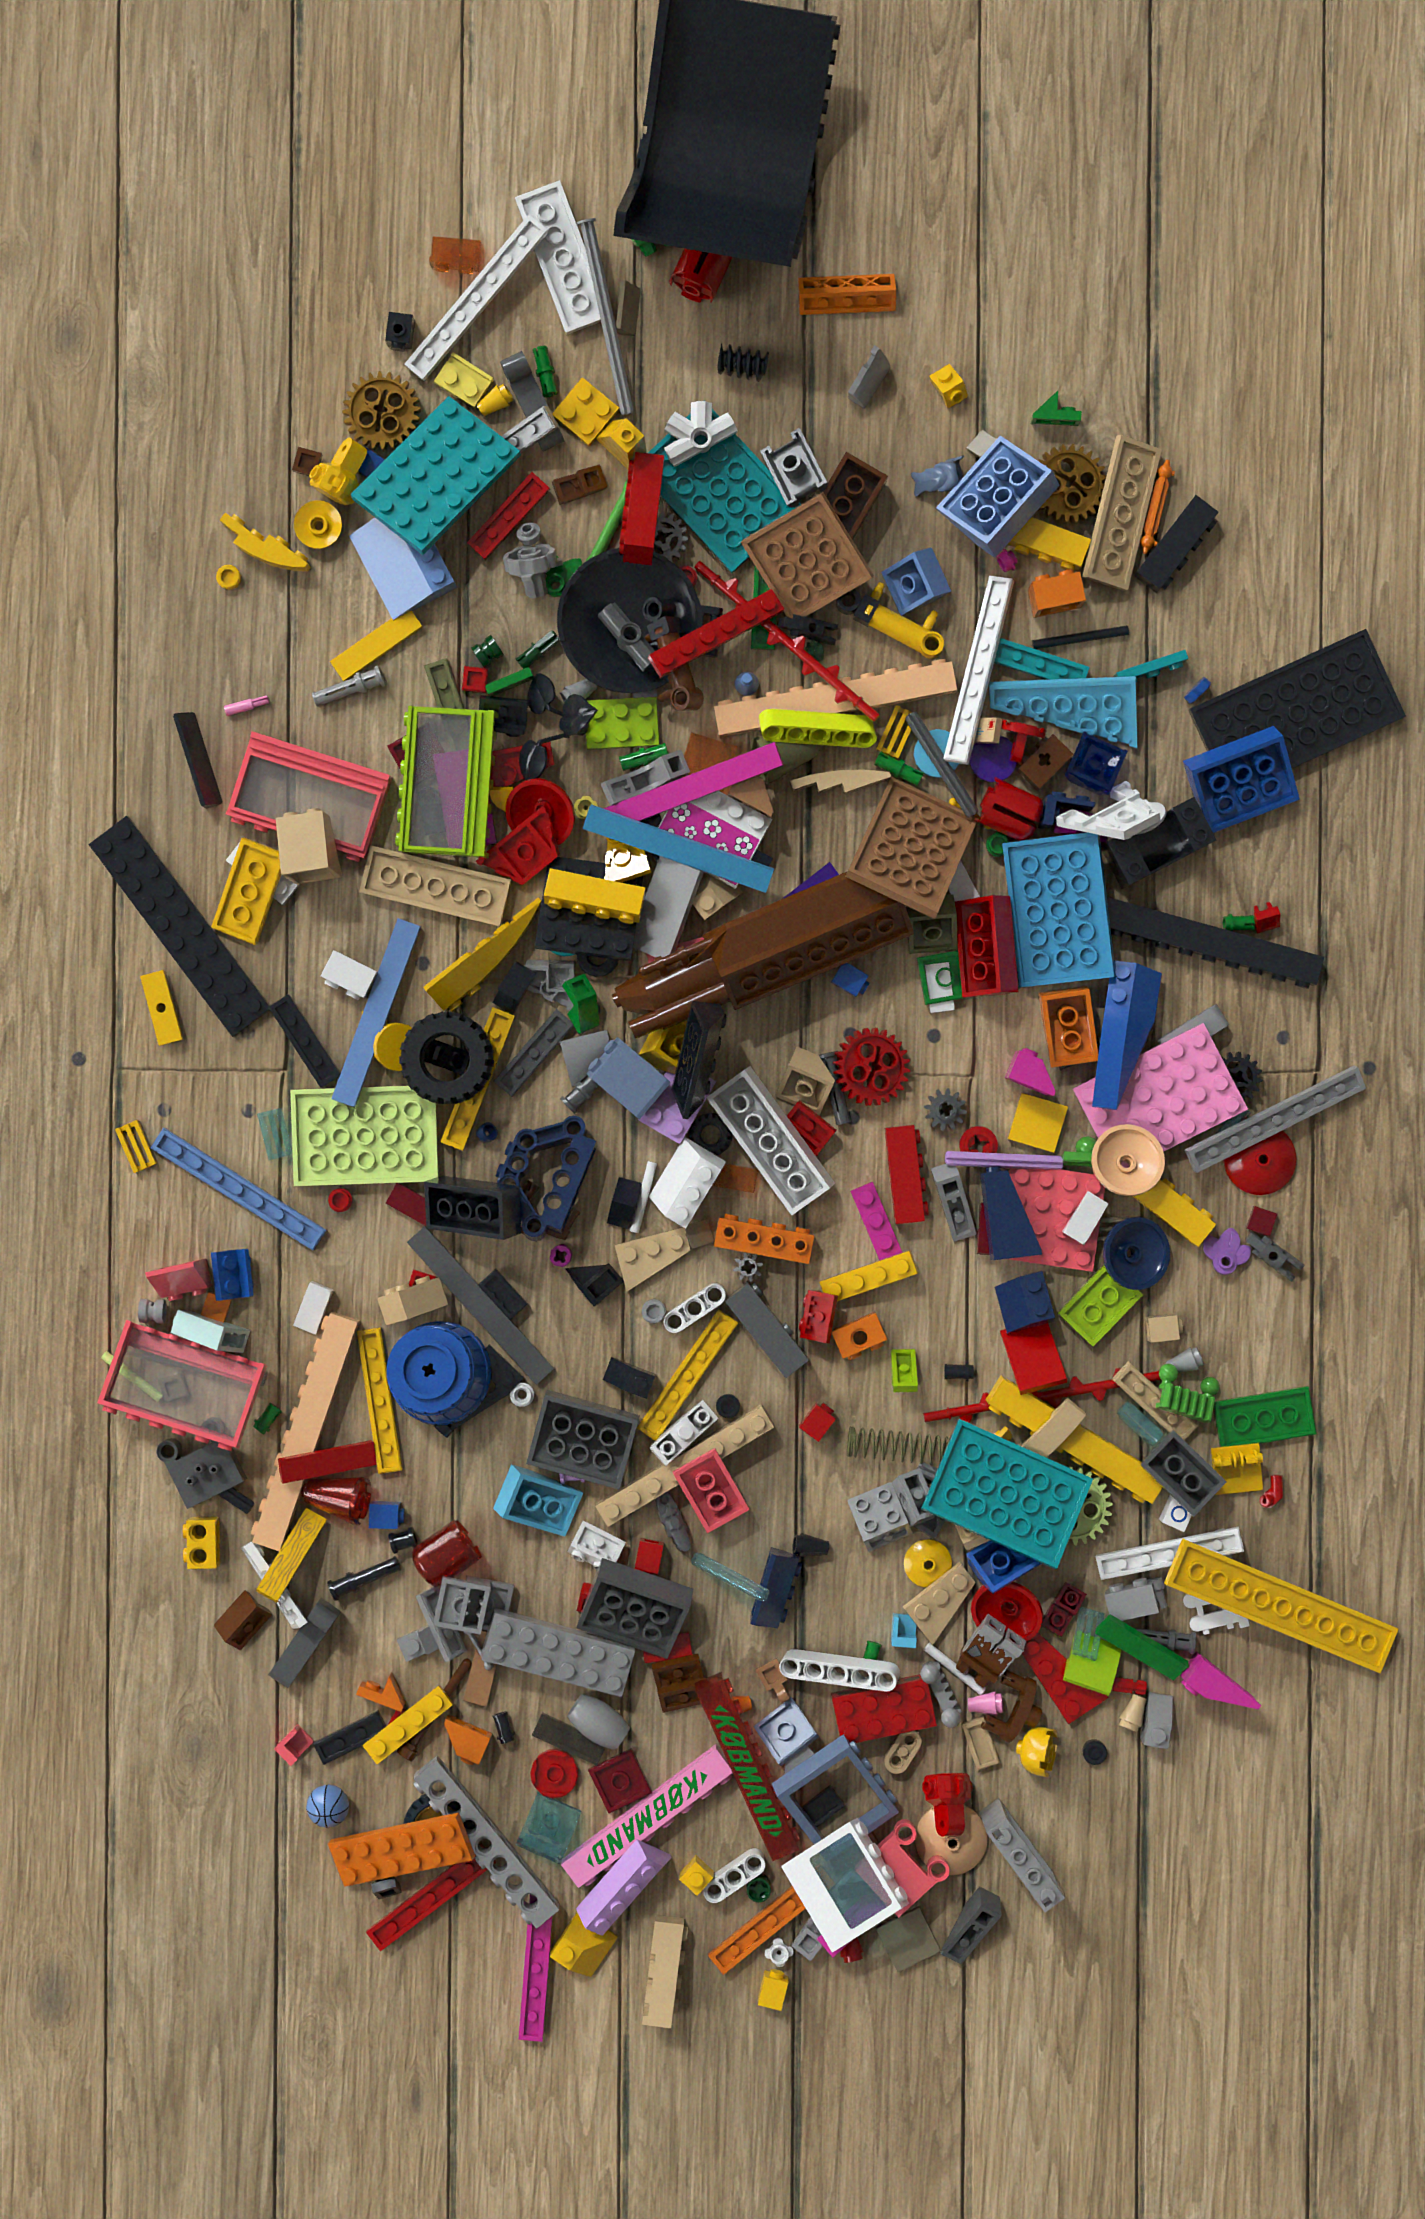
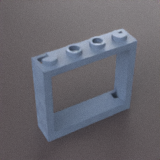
M844 1734L772 1783L779 1800L814 1845L825 1837L792 1793L846 1756L850 1758L882 1801V1803L858 1818L867 1827L868 1834L899 1813L895 1805L898 1800L890 1789L888 1791L884 1789L886 1784L879 1773L875 1775L872 1773L873 1766L867 1757L861 1758L859 1755L861 1751L854 1741L850 1743ZM848 1833L820 1851V1853L828 1862L856 1843V1840L851 1833Z

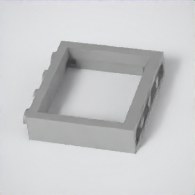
M998 1798L981 1810L979 1813L986 1833L1044 1912H1047L1062 1901L1065 1897L1056 1875L1001 1800Z

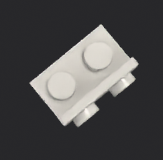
M582 1521L567 1552L579 1562L586 1561L597 1570L602 1558L617 1562L626 1542Z

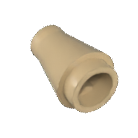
M1133 1694L1119 1717L1121 1719L1119 1725L1135 1732L1138 1731L1139 1727L1142 1728L1144 1707L1147 1699Z

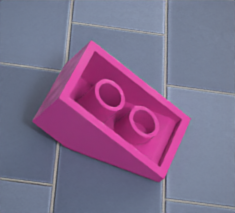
M1197 1651L1188 1661V1668L1180 1674L1183 1678L1181 1683L1195 1696L1201 1694L1204 1698L1254 1709L1261 1707V1704L1254 1696Z

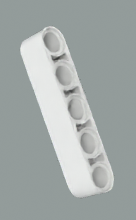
M798 1649L787 1651L779 1666L780 1672L787 1678L878 1691L893 1690L900 1677V1669L892 1662ZM787 1661H794L797 1667L790 1666ZM811 1664H818L821 1670H815ZM835 1667H841L845 1673H838ZM864 1670L869 1676L864 1677L858 1671ZM882 1674H890L893 1679L887 1680Z

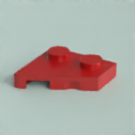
M800 1100L787 1115L816 1157L837 1131Z

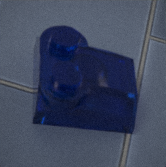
M1084 731L1066 769L1065 776L1071 783L1095 794L1109 795L1128 750L1118 748Z

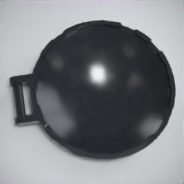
M615 548L584 562L566 583L557 610V630L567 658L574 668L587 680L613 692L642 693L667 684L669 682L668 676L665 675L660 678L654 667L643 672L631 656L619 648L617 639L599 619L598 614L610 603L615 602L627 618L640 627L641 635L645 637L649 634L647 625L652 623L645 619L642 609L645 601L651 597L671 599L676 605L675 617L680 618L684 631L680 635L681 638L702 626L703 615L710 616L711 622L723 615V609L700 605L699 598L687 575L665 556L653 552L652 565L623 562V553H619V548ZM624 635L626 639L634 640V637L632 635ZM657 642L650 644L655 651L659 649ZM715 648L702 656L717 658L718 649Z

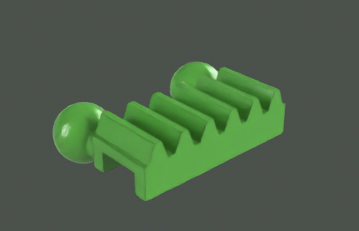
M1172 1364L1161 1366L1159 1377L1162 1380V1384L1159 1385V1389H1162L1160 1402L1156 1403V1408L1200 1422H1211L1215 1397L1213 1396L1220 1389L1218 1380L1213 1377L1204 1378L1200 1384L1203 1394H1198L1197 1391L1182 1389L1181 1386H1173L1172 1382L1178 1377L1177 1368Z

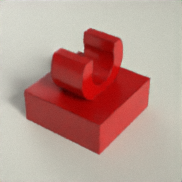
M1266 902V910L1259 911L1258 906H1254V927L1257 934L1280 927V911L1277 906L1272 907L1270 902Z

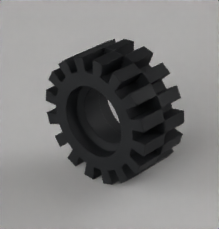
M707 1113L694 1120L690 1127L689 1138L694 1143L717 1156L726 1151L730 1146L732 1132L719 1114ZM708 1125L716 1126L720 1131L719 1141L715 1144L705 1143L701 1137L704 1127Z

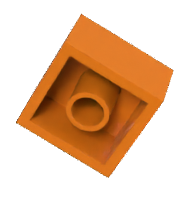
M1073 569L1061 571L1059 576L1051 578L1049 574L1037 576L1028 588L1033 618L1080 609L1086 601L1081 573H1074Z

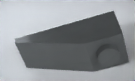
M979 1886L962 1909L941 1950V1955L962 1964L1002 1916L1000 1897Z

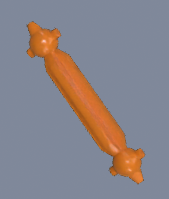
M1166 460L1162 466L1157 468L1156 473H1158L1159 478L1154 485L1144 525L1145 536L1140 538L1139 542L1143 547V554H1147L1151 548L1158 544L1154 536L1158 532L1169 488L1168 478L1175 475V471H1172L1170 467V460Z

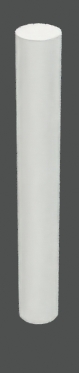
M647 1162L630 1227L631 1232L639 1233L657 1163Z
M930 1642L925 1646V1652L975 1692L981 1695L985 1691L986 1687L982 1688L978 1685L970 1674H963L957 1670L956 1663L935 1646H932Z

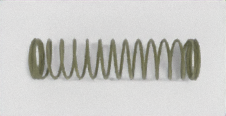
M850 1426L847 1441V1457L852 1456L853 1443L854 1457H857L860 1437L863 1431L864 1459L867 1456L872 1432L873 1459L876 1458L879 1438L882 1433V1460H885L891 1434L892 1461L895 1459L898 1439L901 1436V1462H904L906 1446L910 1435L911 1463L914 1460L918 1437L920 1439V1464L923 1463L925 1447L929 1437V1464L932 1465L937 1438L939 1442L940 1464L946 1440L948 1439L949 1443L950 1438L949 1436L945 1437L941 1451L940 1436L937 1435L935 1437L932 1448L931 1436L927 1434L922 1450L921 1434H917L913 1447L912 1434L909 1432L903 1449V1434L901 1431L897 1434L894 1446L892 1430L888 1432L886 1444H884V1432L881 1429L875 1446L873 1428L869 1431L866 1443L865 1429L862 1427L856 1445V1430L854 1426Z

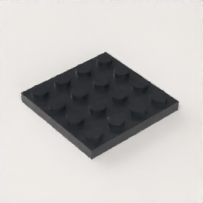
M564 857L555 858L547 865L535 949L631 962L637 922L628 924L621 922L618 918L610 917L609 919H603L593 913L578 914L569 908L554 909L549 907L548 904H544V891L550 868L604 879L606 864ZM644 875L621 883L642 887Z

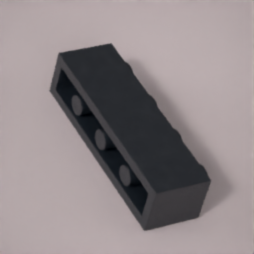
M1195 495L1134 576L1156 593L1161 588L1166 590L1174 579L1170 575L1175 569L1180 571L1189 560L1185 557L1190 549L1194 552L1203 541L1200 538L1205 530L1210 532L1218 522L1215 517L1219 512Z

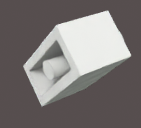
M333 950L321 977L326 979L325 984L335 989L341 986L347 989V995L359 1000L360 997L367 999L378 972Z

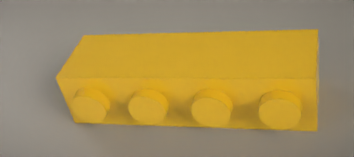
M1031 517L1007 545L1016 547L1015 551L1024 555L1032 553L1037 555V559L1042 562L1051 563L1053 561L1061 564L1060 567L1062 569H1073L1074 572V569L1079 571L1091 539Z
M551 868L544 891V904H548L551 908H569L578 914L593 913L603 919H609L610 917L618 918L621 922L628 924L633 922L639 923L645 899V887Z
M1166 1178L1162 1181L1159 1179L1157 1184L1149 1191L1132 1196L1194 1246L1199 1247L1216 1225L1212 1221L1213 1215L1204 1208L1200 1211L1193 1206L1195 1201L1185 1193L1181 1196L1174 1191L1176 1186Z

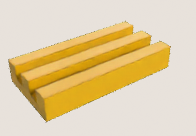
M898 705L895 706L876 750L882 751L893 758H899L911 731L909 725L896 753L891 750L906 716L912 712ZM897 713H901L900 721L886 749L883 747Z
M139 1120L132 1121L115 1129L133 1173L157 1164ZM132 1127H135L150 1162H145L132 1132ZM123 1131L127 1132L141 1166L137 1165Z

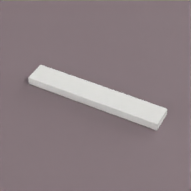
M1239 1527L1183 1537L1185 1540L1224 1556L1244 1552ZM1182 1538L1096 1555L1101 1580L1170 1567Z

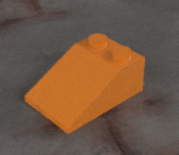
M1087 986L1038 993L1050 1067L1098 1061L1090 989Z

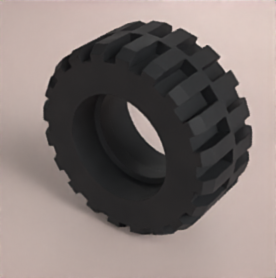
M455 1012L432 1013L424 1019L418 1020L414 1024L415 1026L408 1030L404 1043L402 1042L400 1047L402 1051L401 1057H399V1064L402 1066L401 1072L403 1078H406L408 1082L407 1085L418 1096L437 1104H457L473 1098L474 1095L481 1092L485 1087L484 1085L492 1075V1067H494V1050L488 1034L477 1022ZM444 1035L455 1036L463 1041L470 1055V1062L466 1072L453 1081H441L433 1077L427 1070L424 1060L428 1045L434 1039Z

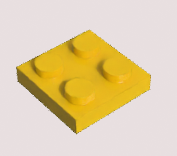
M582 377L552 415L590 447L620 408Z

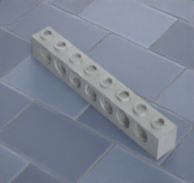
M438 1755L414 1774V1786L421 1794L426 1793L430 1798L429 1804L436 1813L441 1812L443 1815L459 1812L463 1823L466 1820H473L476 1823L473 1829L465 1828L473 1851L476 1854V1862L482 1869L487 1868L492 1874L490 1878L498 1888L500 1886L503 1887L507 1892L505 1894L507 1900L513 1906L517 1904L522 1911L520 1913L522 1918L528 1925L532 1923L537 1929L559 1911L557 1900ZM437 1782H441L445 1785L446 1789L442 1792H436L432 1786ZM451 1801H457L460 1803L461 1808L453 1811L447 1805ZM486 1838L492 1844L487 1848H483L478 1842ZM498 1857H503L507 1863L504 1866H497L493 1861ZM512 1876H519L522 1882L518 1885H513L509 1882V1879ZM532 1894L537 1897V1900L530 1904L525 1902L524 1898Z

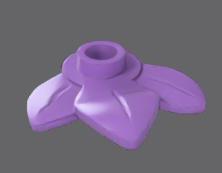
M1234 1228L1225 1230L1219 1239L1208 1235L1203 1241L1204 1253L1213 1260V1267L1219 1274H1231L1237 1265L1246 1263L1250 1258L1251 1247L1240 1245L1239 1234ZM1227 1259L1229 1266H1224L1221 1260Z

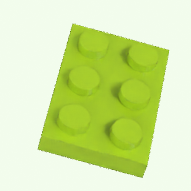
M657 697L586 700L598 710L588 723V731L586 732L587 750L659 745Z
M1104 1264L1057 1313L1094 1347L1143 1294L1139 1290L1127 1289L1118 1285L1110 1277Z

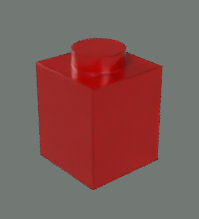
M816 1402L799 1424V1428L819 1442L836 1420L835 1416L832 1415L834 1410L824 1402L821 1405Z
M640 1538L634 1569L652 1575L653 1573L658 1574L664 1542Z

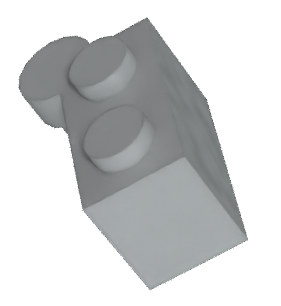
M1162 1577L1148 1580L1147 1578H1140L1132 1581L1133 1584L1123 1586V1583L1113 1584L1109 1586V1589L1104 1594L1109 1615L1111 1614L1121 1621L1159 1613V1603L1161 1609L1168 1607L1163 1591L1165 1585Z

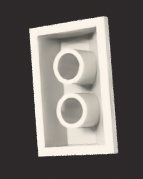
M684 1137L650 1193L649 1198L664 1216L686 1229L726 1161Z

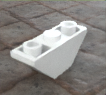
M702 1400L661 1434L649 1448L666 1466L711 1426L718 1417Z

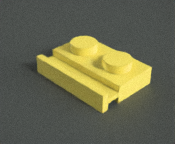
M452 352L449 360L446 361L435 378L434 383L476 409L477 404L481 401L494 379Z

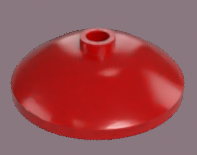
M536 778L521 782L511 791L506 801L505 813L510 829L514 830L546 804L549 809L557 844H562L570 836L575 824V810L571 799L561 787L551 781Z
M1282 1130L1224 1159L1223 1162L1227 1176L1237 1188L1249 1194L1267 1195L1280 1190L1289 1182L1295 1171L1297 1159L1295 1147L1291 1139ZM1261 1155L1267 1157V1161L1264 1164L1259 1162Z
M1016 1582L1010 1583L994 1594L983 1585L977 1590L971 1603V1615L977 1627L987 1614H990L1006 1626L1005 1632L1009 1628L1026 1641H1029L1038 1633L1042 1625L1043 1610L1039 1600L1029 1589Z

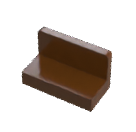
M244 1590L216 1621L214 1627L225 1643L241 1651L272 1616V1613L266 1607L258 1604L251 1594Z

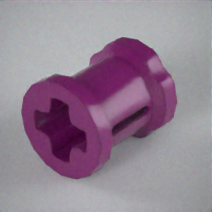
M557 1245L551 1250L550 1260L555 1266L564 1267L572 1259V1251L566 1245ZM559 1249L560 1252L566 1251L565 1262L561 1259L556 1260V1250Z

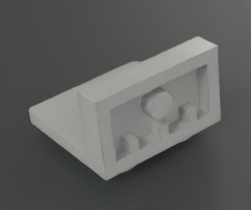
M891 1482L848 1499L849 1507L868 1552L913 1534Z

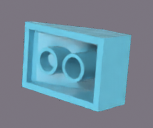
M511 1464L493 1509L504 1519L565 1537L583 1492L532 1470Z

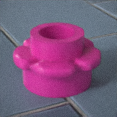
M1003 549L996 556L997 562L1004 572L1014 571L1016 569L1015 564L1018 563L1017 558L1011 550Z

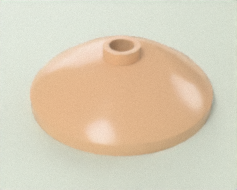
M1125 1124L1108 1129L1098 1138L1092 1150L1091 1163L1095 1176L1105 1188L1115 1194L1136 1196L1149 1191L1157 1184L1164 1171L1165 1157L1159 1141L1153 1134L1142 1127ZM1121 1162H1127L1129 1168L1122 1167Z
M964 1805L965 1829L961 1836L947 1837L940 1836L936 1831L934 1806L925 1812L917 1824L915 1839L917 1852L925 1865H927V1861L932 1856L939 1855L948 1862L949 1875H959L973 1869L981 1861L987 1847V1833L982 1819L973 1809ZM955 1839L957 1843L955 1846H949L948 1841ZM936 1863L932 1866V1870L937 1873H942L945 1868L941 1863Z

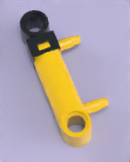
M879 582L871 595L865 594L862 600L855 588L836 599V607L842 614L851 615L855 613L853 620L866 627H873L920 652L925 658L934 659L941 654L944 647V639L938 632L931 631L936 622L938 612L931 611L923 626L916 624L880 604L879 599L885 584ZM848 595L852 596L855 603L852 606H845L842 603V598ZM927 640H935L938 648L934 651L928 650L925 647Z

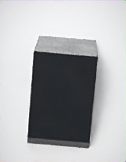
M622 1177L618 1178L607 1224L630 1230L642 1183Z

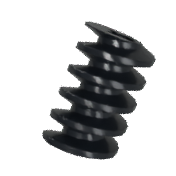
M721 344L717 364L718 374L721 375L726 368L727 374L730 377L736 370L737 378H741L743 373L746 372L747 380H750L753 374H755L756 381L759 382L766 374L769 352L767 351L762 358L760 350H757L755 355L752 356L750 348L746 350L745 354H742L741 346H738L736 351L733 352L731 344L728 345L726 350H723Z

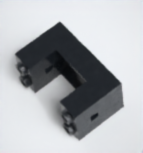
M1192 797L1167 811L1165 819L1156 828L1143 834L1133 835L1125 840L1113 838L1101 845V850L1121 889H1124L1216 841V838L1195 797Z

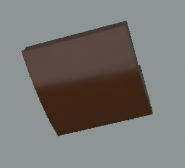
M698 1653L651 1664L663 1713L710 1702Z

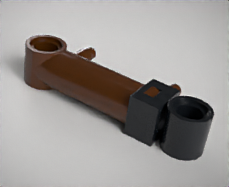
M651 597L645 601L642 609L645 619L652 622L647 625L649 634L644 637L649 644L657 642L660 649L679 639L684 631L680 618L675 617L676 605L671 599ZM689 663L667 674L671 688L660 694L658 700L660 702L670 700L676 710L696 711L700 709L703 705L704 696L702 691L695 686Z

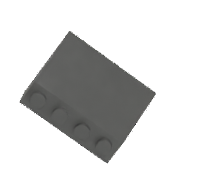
M547 1390L544 1395L526 1464L620 1490L640 1415Z
M602 1558L576 1628L667 1659L690 1609L693 1588Z

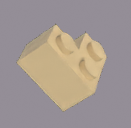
M425 1276L415 1280L416 1285L410 1287L409 1283H405L384 1290L385 1295L378 1297L377 1300L386 1325L407 1320L448 1305L439 1277L430 1280L429 1276Z

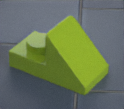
M891 1349L893 1393L918 1392L915 1349Z

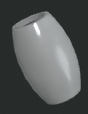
M584 1694L576 1700L567 1715L573 1726L583 1736L602 1747L613 1750L617 1749L630 1729L626 1721L615 1709L597 1698Z

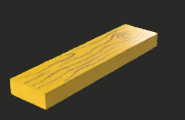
M305 1508L258 1585L256 1592L278 1603L327 1521L326 1518Z

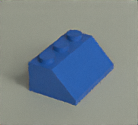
M991 1540L966 1553L969 1566L980 1582L992 1594L1042 1564Z

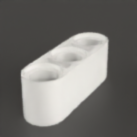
M712 1283L670 1310L664 1318L665 1328L672 1333L680 1332L722 1304L726 1296L724 1287L718 1283ZM710 1289H719L722 1297L718 1301L710 1300L708 1297ZM693 1301L701 1304L702 1310L698 1314H691L688 1310V1305ZM671 1315H678L681 1318L682 1323L679 1327L673 1328L668 1324V1318Z
M757 1848L749 1849L715 1872L713 1879L704 1888L705 1899L711 1903H718L760 1875L765 1868L763 1852ZM756 1857L760 1859L761 1863L753 1867L748 1864V1860ZM732 1871H737L741 1874V1877L738 1880H731L728 1874ZM711 1885H718L721 1891L717 1894H712L708 1888Z

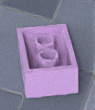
M666 1072L664 1077L671 1083L639 1121L680 1144L703 1104L689 1119H683L671 1090L675 1074ZM709 1077V1081H710V1083H711V1085H710V1092H711V1090H712V1088L714 1087L716 1081L713 1080V1079H711V1078Z

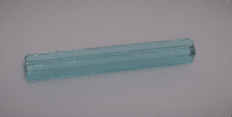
M695 1553L691 1562L694 1566L759 1601L767 1600L769 1595L767 1588L702 1553Z

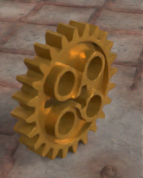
M378 371L377 378H374L370 372L368 375L369 380L366 381L363 377H360L361 385L358 386L352 383L355 391L346 392L351 399L343 400L344 405L349 407V409L342 410L343 415L349 416V418L344 420L345 425H352L348 432L350 434L356 433L354 437L356 442L363 438L362 445L364 447L371 443V447L375 451L377 446L380 445L384 452L386 445L390 444L391 448L395 450V442L398 441L401 444L403 442L402 438L404 436L407 438L410 435L409 431L416 429L413 422L421 421L420 417L415 415L421 412V408L414 406L420 400L418 397H412L416 393L414 388L407 390L410 385L408 381L401 384L400 375L393 380L391 372H388L386 378L383 377L381 371ZM384 391H388V394L384 402V407L387 412L382 413L380 421V431L376 432V428L380 420V416L377 410H382ZM371 392L379 394L378 399L374 402L367 401V396ZM395 397L402 398V403L398 407L390 405L391 400ZM365 416L373 417V422L370 425L362 424V419ZM395 421L397 426L394 430L388 431L385 429L386 423Z
M1062 444L1059 452L1053 447L1050 450V454L1045 452L1042 455L1043 460H1037L1055 472V477L1059 483L1057 492H1053L1038 509H1047L1045 517H1048L1051 513L1054 514V522L1062 517L1063 524H1066L1069 518L1075 524L1078 522L1079 517L1082 521H1085L1087 513L1092 516L1096 513L1094 508L1099 509V500L1102 497L1101 491L1104 489L1102 482L1106 480L1107 476L1101 475L1100 472L1105 466L1097 467L1096 464L1100 458L1092 460V451L1086 455L1083 454L1084 446L1075 451L1074 444H1071L1068 450ZM1061 462L1068 463L1070 465L1071 471H1063L1061 468ZM1080 477H1087L1090 481V486H1084L1080 481ZM1068 480L1072 482L1070 488L1066 487ZM1067 496H1073L1077 501V505H1070L1067 502Z

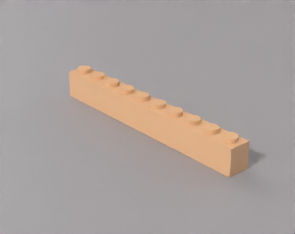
M946 659L932 661V665L922 667V663L909 665L908 670L898 671V668L884 670V674L875 676L874 672L860 675L861 679L851 680V677L839 679L859 697H863V700L873 709L957 692L952 661L946 662ZM826 681L814 683L813 688L809 689L797 686L790 688L788 693L780 694L779 690L765 693L766 697L756 698V695L742 697L740 702L732 703V700H723L718 702V706H714L719 738L761 730L759 715L766 709L849 714L859 712L860 710L857 707L854 708L849 700L837 704L834 701L837 690L831 685H827Z
M331 1312L329 1316L325 1315L321 1329L324 1332L322 1338H317L313 1352L316 1353L314 1362H309L305 1375H308L306 1385L302 1384L297 1397L301 1399L298 1408H293L290 1416V1421H293L291 1429L285 1431L282 1443L285 1444L283 1453H278L274 1466L277 1467L275 1476L271 1475L267 1483L266 1489L270 1490L267 1499H262L259 1507V1512L262 1513L260 1520L255 1521L251 1530V1535H254L253 1543L280 1551L286 1541L306 1479L282 1484L280 1481L278 1458L317 1450L360 1320L336 1312Z

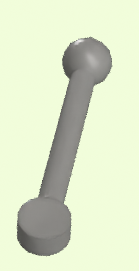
M464 1632L466 1635H469L470 1639L472 1640L474 1646L476 1647L478 1653L481 1656L482 1648L479 1645L474 1634ZM484 1661V1668L491 1670L493 1663Z

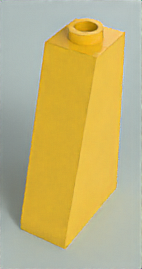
M627 418L613 420L596 437V440L627 469L629 467V460H634L635 452L647 453L645 436Z

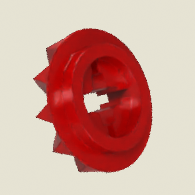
M975 1126L969 1128L963 1133L959 1141L960 1152H978L977 1149L969 1150L975 1144L974 1136L976 1135L980 1142L988 1141L982 1147V1153H997V1138L986 1127Z

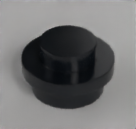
M732 1394L720 1396L716 1402L718 1414L724 1418L736 1416L740 1410V1403L737 1397Z

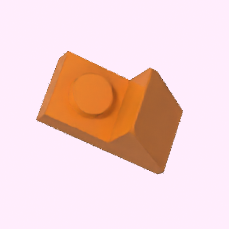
M392 1672L384 1689L380 1688L381 1685L374 1681H362L356 1695L400 1712L403 1710L405 1700Z

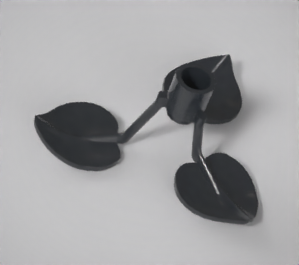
M537 673L534 679H532L527 695V700H529L528 706L535 714H542L547 709L562 716L559 727L563 733L540 739L537 743L533 740H528L523 745L519 755V766L525 780L539 778L547 766V751L542 744L561 738H570V736L585 735L588 731V723L598 711L584 697L578 694H572L566 699L562 711L553 708L550 703L553 702L556 696L555 687L550 678L542 673Z

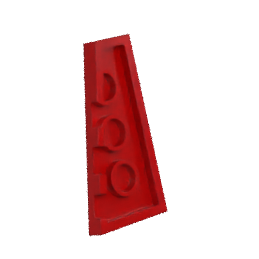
M1039 1632L1032 1639L1026 1641L1022 1655L1068 1724L1109 1698L1105 1694L1064 1681L1063 1677L1067 1658Z

